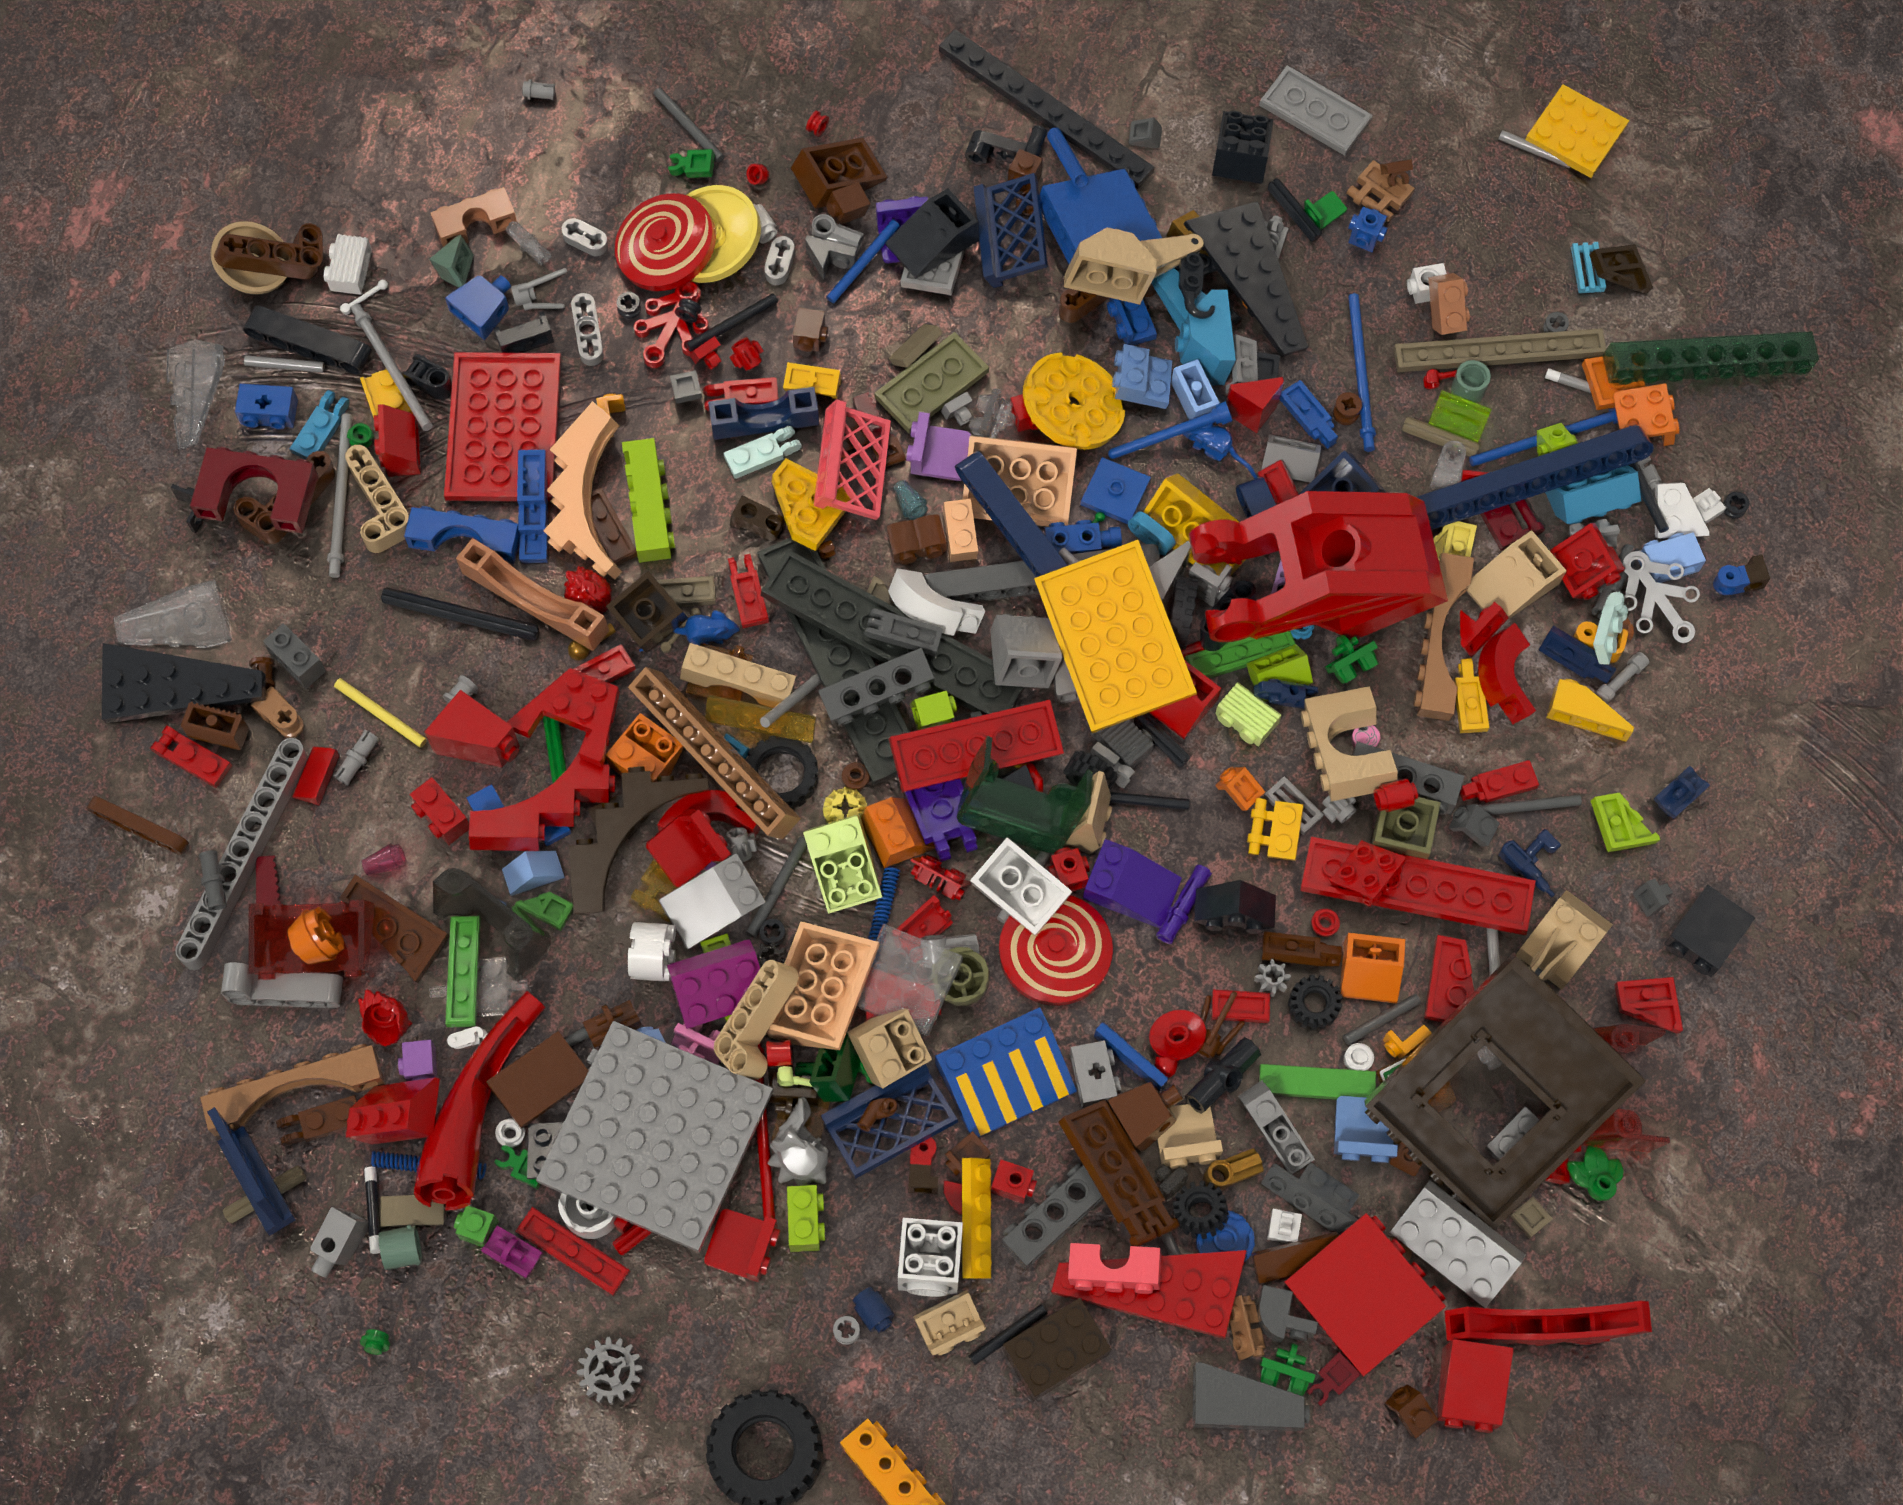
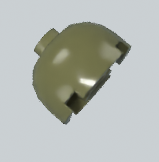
M955 947L945 951L937 961V964L934 965L932 981L937 993L946 1002L955 1006H968L978 1002L985 995L990 983V971L985 959L968 947Z

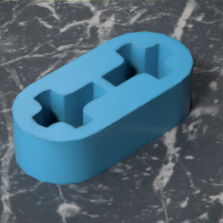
M1137 512L1128 521L1130 531L1145 544L1157 545L1160 555H1166L1175 546L1176 541L1173 535L1146 513Z

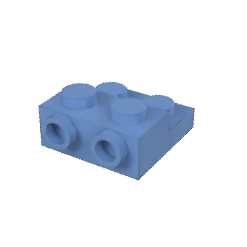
M1124 344L1121 351L1117 350L1114 359V366H1118V370L1115 371L1112 380V387L1116 388L1115 399L1166 409L1169 404L1172 361L1149 356L1150 349Z

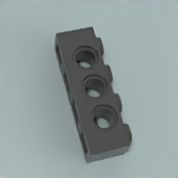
M919 648L818 691L832 725L838 723L839 726H843L854 721L853 716L863 712L864 715L875 713L880 710L879 705L887 702L893 705L905 700V695L915 691L916 694H920L931 689L930 684L935 683V679L922 648ZM901 672H907L912 678L908 684L901 685L897 683L896 676ZM874 683H883L886 686L885 692L881 695H873L870 692V688ZM850 693H856L860 696V701L855 706H848L844 702L845 697Z
M1357 741L1352 756L1386 750ZM1392 753L1398 771L1397 777H1405L1410 783H1414L1417 788L1418 797L1441 802L1438 814L1445 815L1447 813L1451 815L1458 800L1464 775ZM1430 785L1434 787L1436 793L1427 792L1424 786Z
M1080 1163L1075 1165L1067 1173L1069 1179L1062 1185L1059 1183L1053 1185L1046 1192L1045 1195L1048 1198L1039 1205L1035 1202L1024 1213L1026 1218L1020 1224L1013 1222L1002 1233L1004 1238L1001 1245L1025 1271L1103 1200L1102 1195L1084 1165L1082 1166ZM1075 1187L1080 1188L1085 1196L1081 1200H1074L1069 1196L1068 1191ZM1051 1207H1057L1063 1212V1217L1059 1220H1053L1047 1215V1210ZM1029 1227H1037L1041 1231L1042 1236L1039 1239L1032 1240L1026 1236L1025 1231Z

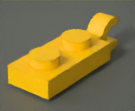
M1472 658L1461 659V664H1458L1460 678L1454 679V683L1457 686L1456 707L1460 733L1487 732L1489 730L1487 706L1479 676L1474 677Z

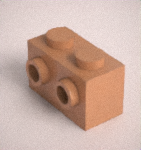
M1455 273L1428 277L1432 329L1441 335L1467 331V322L1470 320L1468 307L1465 306V296L1468 295L1466 282Z

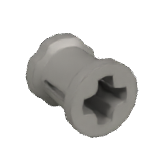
M460 675L458 683L449 693L445 692L443 698L449 703L459 690H462L470 697L473 694H477L480 690L470 679Z

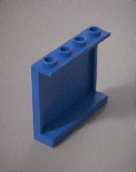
M1125 169L1087 176L1089 181L1086 186L1081 188L1076 187L1072 180L1042 186L1039 195L1041 212L1068 264H1070L1080 242L1107 227L1133 233L1139 241L1162 238L1155 220L1151 218L1146 208L1145 201L1139 196L1133 179L1129 177Z

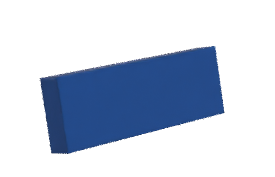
M1105 1023L1099 1025L1095 1030L1094 1038L1098 1041L1105 1040L1107 1049L1111 1048L1113 1054L1146 1083L1152 1082L1161 1092L1166 1087L1168 1078Z

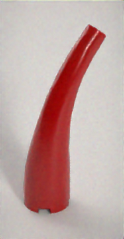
M528 991L498 1020L479 1044L460 1072L435 1119L434 1129L431 1135L427 1137L423 1146L414 1188L415 1198L423 1205L431 1207L432 1202L446 1204L445 1210H458L471 1204V1198L475 1192L482 1128L491 1089L486 1081L500 1072L511 1050L545 1009V1006Z

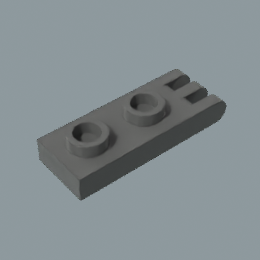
M871 609L870 616L872 618L868 619V627L864 632L865 636L911 650L922 648L925 654L936 656L943 628L879 609Z

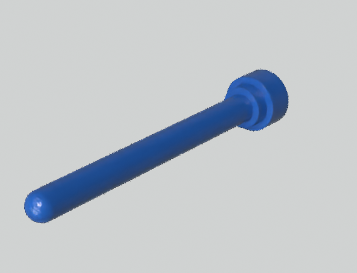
M1225 401L1216 404V408H1213L1212 412L1114 447L1108 451V456L1111 459H1115L1214 422L1216 424L1222 423L1223 425L1230 423L1233 420L1227 403Z

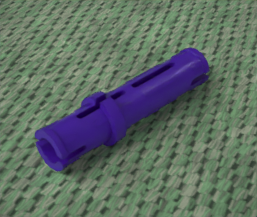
M1202 865L1195 866L1177 901L1166 912V920L1156 934L1158 939L1164 943L1172 944L1181 926L1187 923L1189 919L1188 914L1195 904L1196 889L1204 887L1212 875L1208 868Z

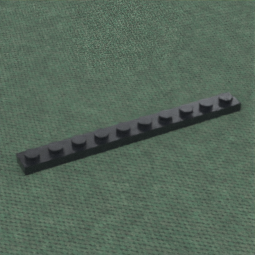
M956 29L939 45V52L1050 129L1059 128L1066 140L1111 171L1125 169L1129 177L1133 179L1135 188L1139 189L1154 172L1153 165Z

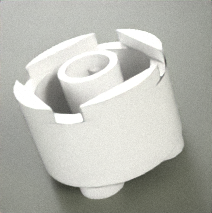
M645 922L633 923L630 932V939L633 940L631 948H628V975L631 976L630 979L649 981L671 980L667 965L675 963L676 950H671V942L675 941L676 935L675 925Z
M561 1193L558 1204L559 1212L568 1229L582 1239H596L607 1235L615 1228L614 1221L617 1218L616 1216L595 1207L592 1211H589L586 1203Z

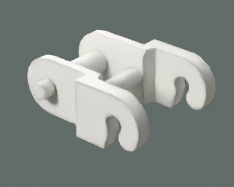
M476 1026L449 1035L447 1043L450 1047L461 1049L480 1044V1038L484 1039L488 1033L485 1029Z

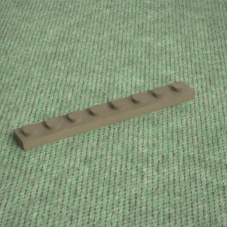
M1602 328L1395 344L1393 349L1397 372L1459 368L1462 363L1470 360L1480 361L1488 366L1602 357L1607 352Z

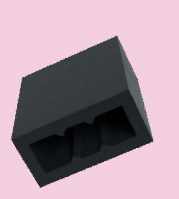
M1707 885L1664 944L1669 947V951L1673 955L1684 958L1692 963L1693 968L1697 972L1712 977L1723 965L1755 920V917Z

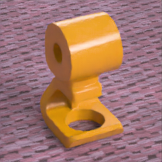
M1582 622L1578 625L1573 638L1594 650L1593 643L1598 626L1593 622ZM1622 629L1618 636L1616 653H1612L1610 663L1617 662L1625 649L1628 637L1626 629Z

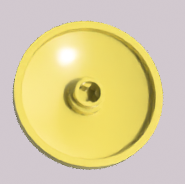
M712 185L688 193L687 196L696 199L705 207L714 222L716 230V243L713 254L704 269L691 281L698 283L719 281L741 269L755 252L761 235L759 214L750 199L733 187Z

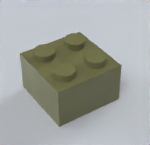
M1418 797V799H1415L1414 806L1391 812L1378 810L1371 844L1394 853L1428 859L1431 853L1441 802Z

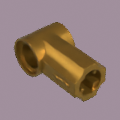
M1254 1148L1224 1160H1216L1205 1171L1203 1181H1205L1206 1187L1211 1182L1215 1185V1189L1219 1187L1223 1191L1230 1185L1263 1173L1262 1160ZM1212 1171H1221L1225 1176V1181H1216L1212 1177Z

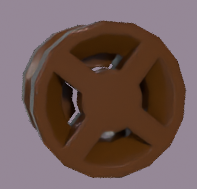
M1345 392L1338 396L1333 410V417L1339 424L1351 425L1358 420L1362 408V401L1359 396L1351 392Z

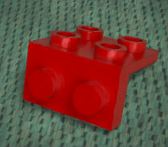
M699 809L683 811L646 843L647 850L675 887H681L710 862L724 861L731 855L727 849L728 844L724 837L714 831L710 825L711 820L708 815Z
M723 1209L720 1212L704 1257L705 1264L709 1267L759 1283L761 1275H766L770 1266L771 1258L768 1255L771 1246L776 1247L781 1230L777 1229V1220L765 1216L763 1221L729 1209Z

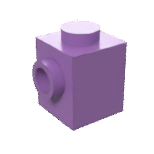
M432 1040L402 1043L403 1058H398L399 1074L404 1075L406 1081L437 1078L436 1047Z

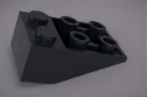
M1223 111L1212 176L1263 184L1273 119L1263 115H1245L1239 111Z
M947 188L927 200L885 244L912 276L917 279L979 241V221Z

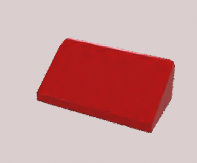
M325 747L312 748L292 796L293 798L320 805L340 756L336 749Z

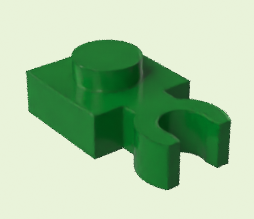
M712 149L688 150L687 157H682L677 153L670 155L672 163H678L676 166H668L671 175L678 176L685 172L687 178L712 177L715 159Z
M503 1145L501 1149L509 1154V1159L506 1162L496 1159L494 1162L496 1166L502 1170L512 1168L513 1171L510 1176L513 1179L539 1189L541 1184L536 1179H527L528 1151L523 1149L521 1155L517 1156L511 1147Z

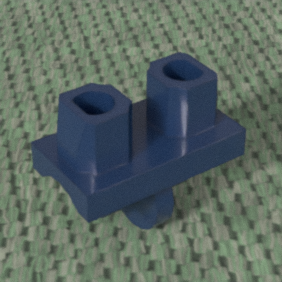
M1689 766L1654 798V801L1667 816L1675 819L1708 789L1710 784L1701 779L1694 769Z

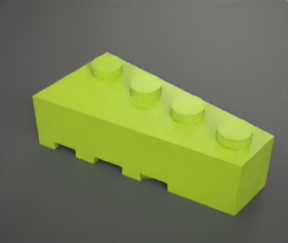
M654 438L622 442L639 563L670 559V549L675 548L673 532H668L667 524H672L670 507L665 508L664 500L669 499L667 483L661 484V476L666 475L664 460H658Z

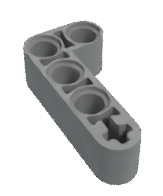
M230 962L224 965L221 994L228 1002L237 1005L338 1008L341 1001L343 977L327 973L254 971L247 964Z

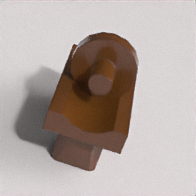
M630 1000L611 1009L605 1004L601 1006L603 1013L582 1022L594 1048L601 1047L613 1021L637 1030L642 1025Z

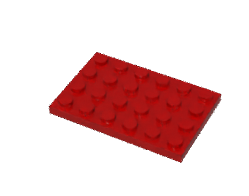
M454 352L444 487L445 501H517L518 450L546 451L547 489L551 486L555 479L554 459L556 455L550 449L557 442L561 375L560 353ZM547 491L548 502H551L553 496Z

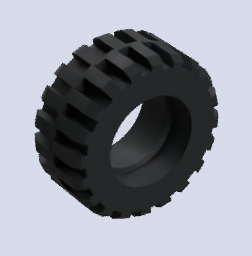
M758 1389L751 1391V1394L745 1396L741 1394L735 1397V1401L730 1405L726 1404L720 1410L721 1414L718 1418H714L710 1426V1435H707L706 1460L713 1480L721 1492L735 1504L789 1505L794 1501L798 1502L803 1498V1494L807 1490L810 1491L815 1484L814 1481L822 1467V1437L814 1416L810 1414L808 1408L803 1403L800 1404L796 1401L795 1397L787 1393L786 1395L780 1394L778 1390L769 1389L768 1392H761ZM759 1422H773L783 1427L789 1433L794 1447L793 1458L788 1468L781 1475L767 1480L756 1479L746 1474L740 1467L736 1456L737 1443L742 1433L751 1425Z

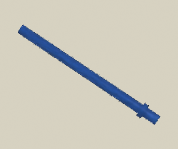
M1353 293L1348 298L1358 395L1362 401L1360 411L1362 429H1360V437L1363 438L1364 451L1371 452L1375 450L1374 437L1376 436V429L1372 426L1359 295Z
M1615 407L1609 409L1607 413L1564 427L1570 434H1576L1613 422V424H1616L1618 421ZM1537 435L1470 456L1469 462L1474 467L1536 447Z

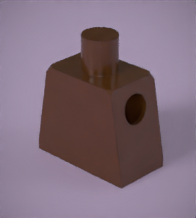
M1148 1082L1109 1099L1108 1102L1135 1147L1143 1152L1177 1121L1170 1107L1183 1100V1097L1174 1084L1160 1093L1152 1082Z

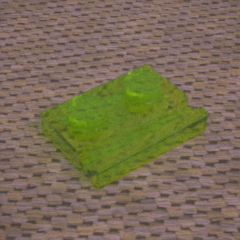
M1442 390L1428 424L1478 443L1492 409Z

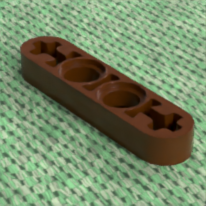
M93 796L86 807L93 815L181 856L189 844L180 835L100 797Z

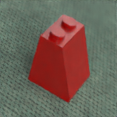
M459 690L424 731L433 752L437 755L497 767H503L507 762L513 761L520 747L511 725L462 690Z
M1452 1339L1442 1348L1437 1407L1438 1421H1444V1426L1450 1428H1463V1424L1475 1426V1431L1492 1433L1493 1429L1502 1426L1513 1348Z

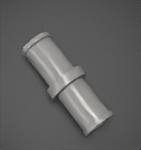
M364 730L352 750L348 749L346 752V759L333 777L348 786L360 766H365L367 756L380 739L371 732Z

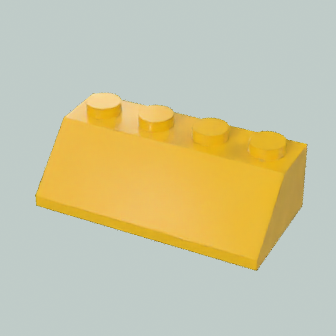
M1178 473L1164 479L1143 511L1173 535L1176 541L1175 546L1172 548L1174 550L1187 541L1190 542L1189 533L1200 524L1225 519L1239 522ZM1191 550L1189 562L1194 565L1196 561L1193 559ZM1221 562L1205 565L1214 569L1216 575L1219 576L1228 563ZM1235 563V564H1228V565L1232 566L1231 575H1232L1242 564H1239V565L1236 564V563Z

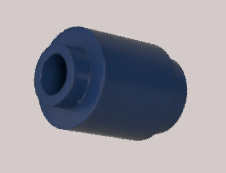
M869 1287L852 1300L856 1305L854 1307L855 1311L870 1332L876 1330L878 1333H882L893 1324L891 1319L895 1314L879 1291L875 1292L872 1287Z

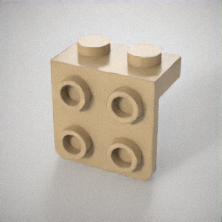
M1189 1104L1170 1107L1177 1121L1157 1139L1162 1167L1170 1166L1171 1169H1178L1188 1166V1163L1199 1162V1164L1205 1165L1220 1159L1223 1149L1221 1140L1216 1139L1211 1107L1202 1114L1196 1112Z

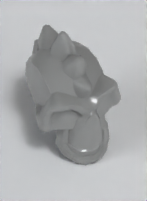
M804 1097L798 1099V1104H796L787 1121L779 1127L776 1138L770 1144L774 1154L767 1164L780 1168L779 1183L792 1179L795 1180L797 1186L809 1185L812 1181L821 1184L826 1183L828 1150L820 1143L822 1139L813 1137L804 1126L811 1115L810 1106Z

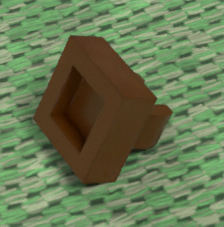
M1412 159L1380 164L1381 175L1389 174L1387 183L1390 187L1395 186V177L1397 175L1401 176L1402 184L1409 183V176L1405 171L1413 170Z

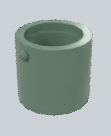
M1470 360L1459 366L1451 385L1452 396L1457 402L1470 406L1482 400L1491 378L1490 371L1485 364L1480 361Z
M415 1225L379 1232V1248L385 1270L422 1263L421 1242Z

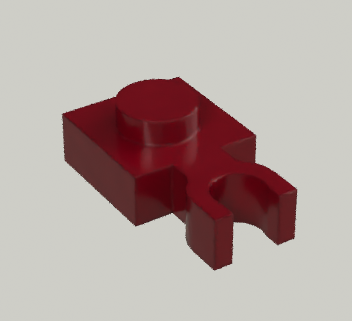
M1339 1352L1318 1372L1324 1380L1320 1384H1314L1306 1392L1311 1395L1314 1390L1321 1389L1324 1396L1318 1404L1322 1406L1328 1400L1329 1393L1333 1389L1340 1396L1361 1374Z

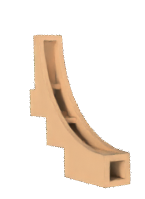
M592 401L550 449L557 456L554 461L564 471L547 489L553 496L551 502L561 511L544 529V532L550 537L547 542L558 552L564 549L571 555L575 551L585 561L589 557L595 562L592 567L600 575L605 577L609 574L613 579H616L622 571L609 558L599 541L593 523L591 494L592 482L598 461L607 442L619 428V425Z

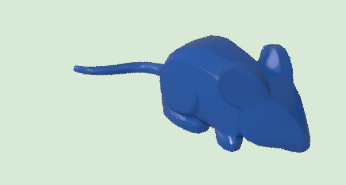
M1211 423L1183 434L1189 440L1195 441L1193 448L1197 450L1203 448L1205 454L1214 460L1221 461L1230 453L1236 461L1243 464L1250 471L1254 479L1258 478L1252 466L1236 453L1232 445L1231 433L1227 429Z
M714 610L712 617L704 615L689 617L685 627H677L673 632L686 635L689 643L698 646H707L709 642L721 645L723 640L729 639L733 634L739 632L740 627L728 619L722 612Z

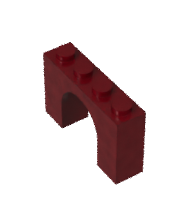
M217 447L216 449L206 448L190 504L197 518L223 521L229 498L234 488L248 478L265 477L278 485L270 517L275 529L303 534L318 479L313 463L304 459H296V461L286 460L278 455L260 456L251 451H243V453L234 452L225 447Z

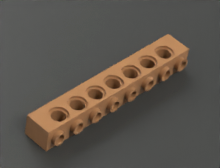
M645 667L628 688L767 836L784 839L801 818L662 672Z

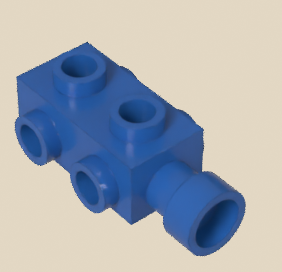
M1091 520L1077 521L1076 525L1066 526L1063 522L1051 523L1049 527H1045L1043 532L1058 553L1063 548H1066L1071 554L1101 551L1102 547L1109 546L1110 549L1122 546L1120 527H1109L1108 530L1100 531L1099 523H1092ZM1082 534H1090L1092 539L1086 541L1082 538ZM1063 536L1065 539L1063 543H1058L1055 540V537Z

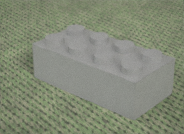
M1429 1180L1389 1232L1484 1308L1490 1304L1526 1256L1431 1180Z

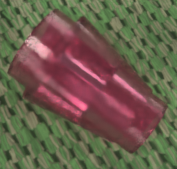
M390 843L361 862L364 872L368 876L401 870V866L406 865V857L400 844L392 845Z

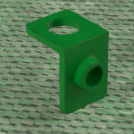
M1334 191L1329 192L1314 204L1309 199L1304 201L1305 211L1321 230L1347 212V207Z

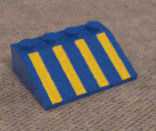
M1040 1007L935 1055V1065L968 1133L970 1134L973 1131L979 1138L1077 1092L1053 1032Z

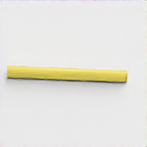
M339 678L335 682L334 687L418 747L422 748L426 744L427 739L346 681Z

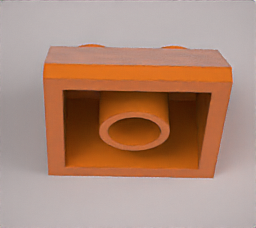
M890 797L866 806L861 818L862 823L884 868L935 848L933 842L925 845L907 799Z

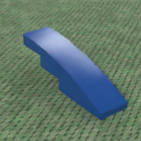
M518 450L519 560L521 563H548V535L544 532V529L548 526L546 451Z

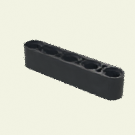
M255 306L243 327V331L255 340L317 362H325V365L354 375L361 374L372 353L371 348L361 341L262 306Z

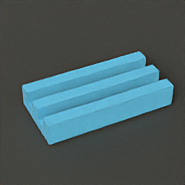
M1587 242L1578 246V243H1573L1571 246L1578 293L1604 292L1606 289L1605 279L1599 278L1596 270L1597 286H1595L1593 268L1589 256L1590 252L1594 249H1599L1598 242H1593L1592 245H1588ZM1580 253L1584 255L1589 286H1585Z

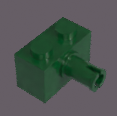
M848 1033L845 1035L840 1050L819 1048L815 1062L796 1063L795 1076H811L809 1083L823 1102L850 1101L861 1060Z

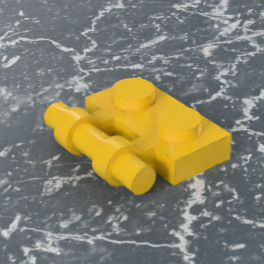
M1256 798L1255 809L1251 810L1250 817L1253 818L1252 829L1247 837V843H1249L1248 854L1259 855L1260 846L1263 845L1269 846L1267 854L1269 858L1296 861L1304 805L1275 801L1274 812L1266 811V799ZM1264 821H1272L1270 836L1262 835Z

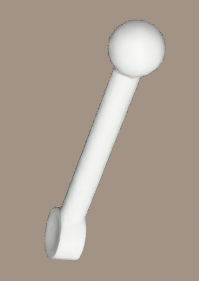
M382 279L378 282L377 286L349 304H342L340 306L341 312L344 315L350 314L352 311L351 307L354 304L361 303L380 289L385 290L388 287V282Z

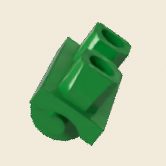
M1340 635L1336 638L1338 646L1332 649V653L1334 656L1342 653L1343 656L1326 665L1325 669L1328 674L1334 672L1342 684L1347 683L1357 677L1351 665L1354 661H1358L1363 672L1379 664L1373 651L1378 647L1373 640L1353 649V646L1359 643L1358 639L1354 636L1348 640L1346 636Z
M1293 1343L1289 1351L1281 1348L1277 1349L1276 1357L1285 1359V1364L1265 1357H1261L1259 1363L1262 1366L1260 1382L1276 1387L1280 1372L1291 1376L1287 1391L1303 1396L1306 1392L1309 1382H1314L1315 1374L1292 1367L1293 1362L1304 1366L1307 1357L1296 1354L1298 1345Z

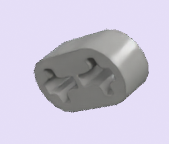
M576 218L568 219L563 223V239L569 245L592 256H601L607 251L608 241L603 231ZM575 229H578L579 234L576 232H574L572 235L569 234V230L574 231ZM598 240H600L601 244L596 243L594 246H592L591 241L597 242Z
M777 237L771 244L764 271L766 280L772 285L783 284L789 276L795 256V245L789 237ZM783 246H786L787 250L784 251L783 256L781 257L779 255V250H781ZM777 265H780L781 272L773 275L772 272L776 270Z

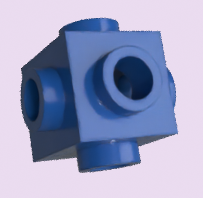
M1362 207L1359 216L1354 214L1348 229L1352 230L1349 243L1373 252L1377 242H1382L1388 228L1384 226L1387 216L1375 209Z

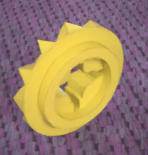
M847 787L839 790L834 789L825 798L823 805V814L827 823L844 819L842 810L837 809V807H842L844 799H847L849 807H853V809L848 811L847 817L860 814L862 818L867 806L865 797L857 789L852 790Z

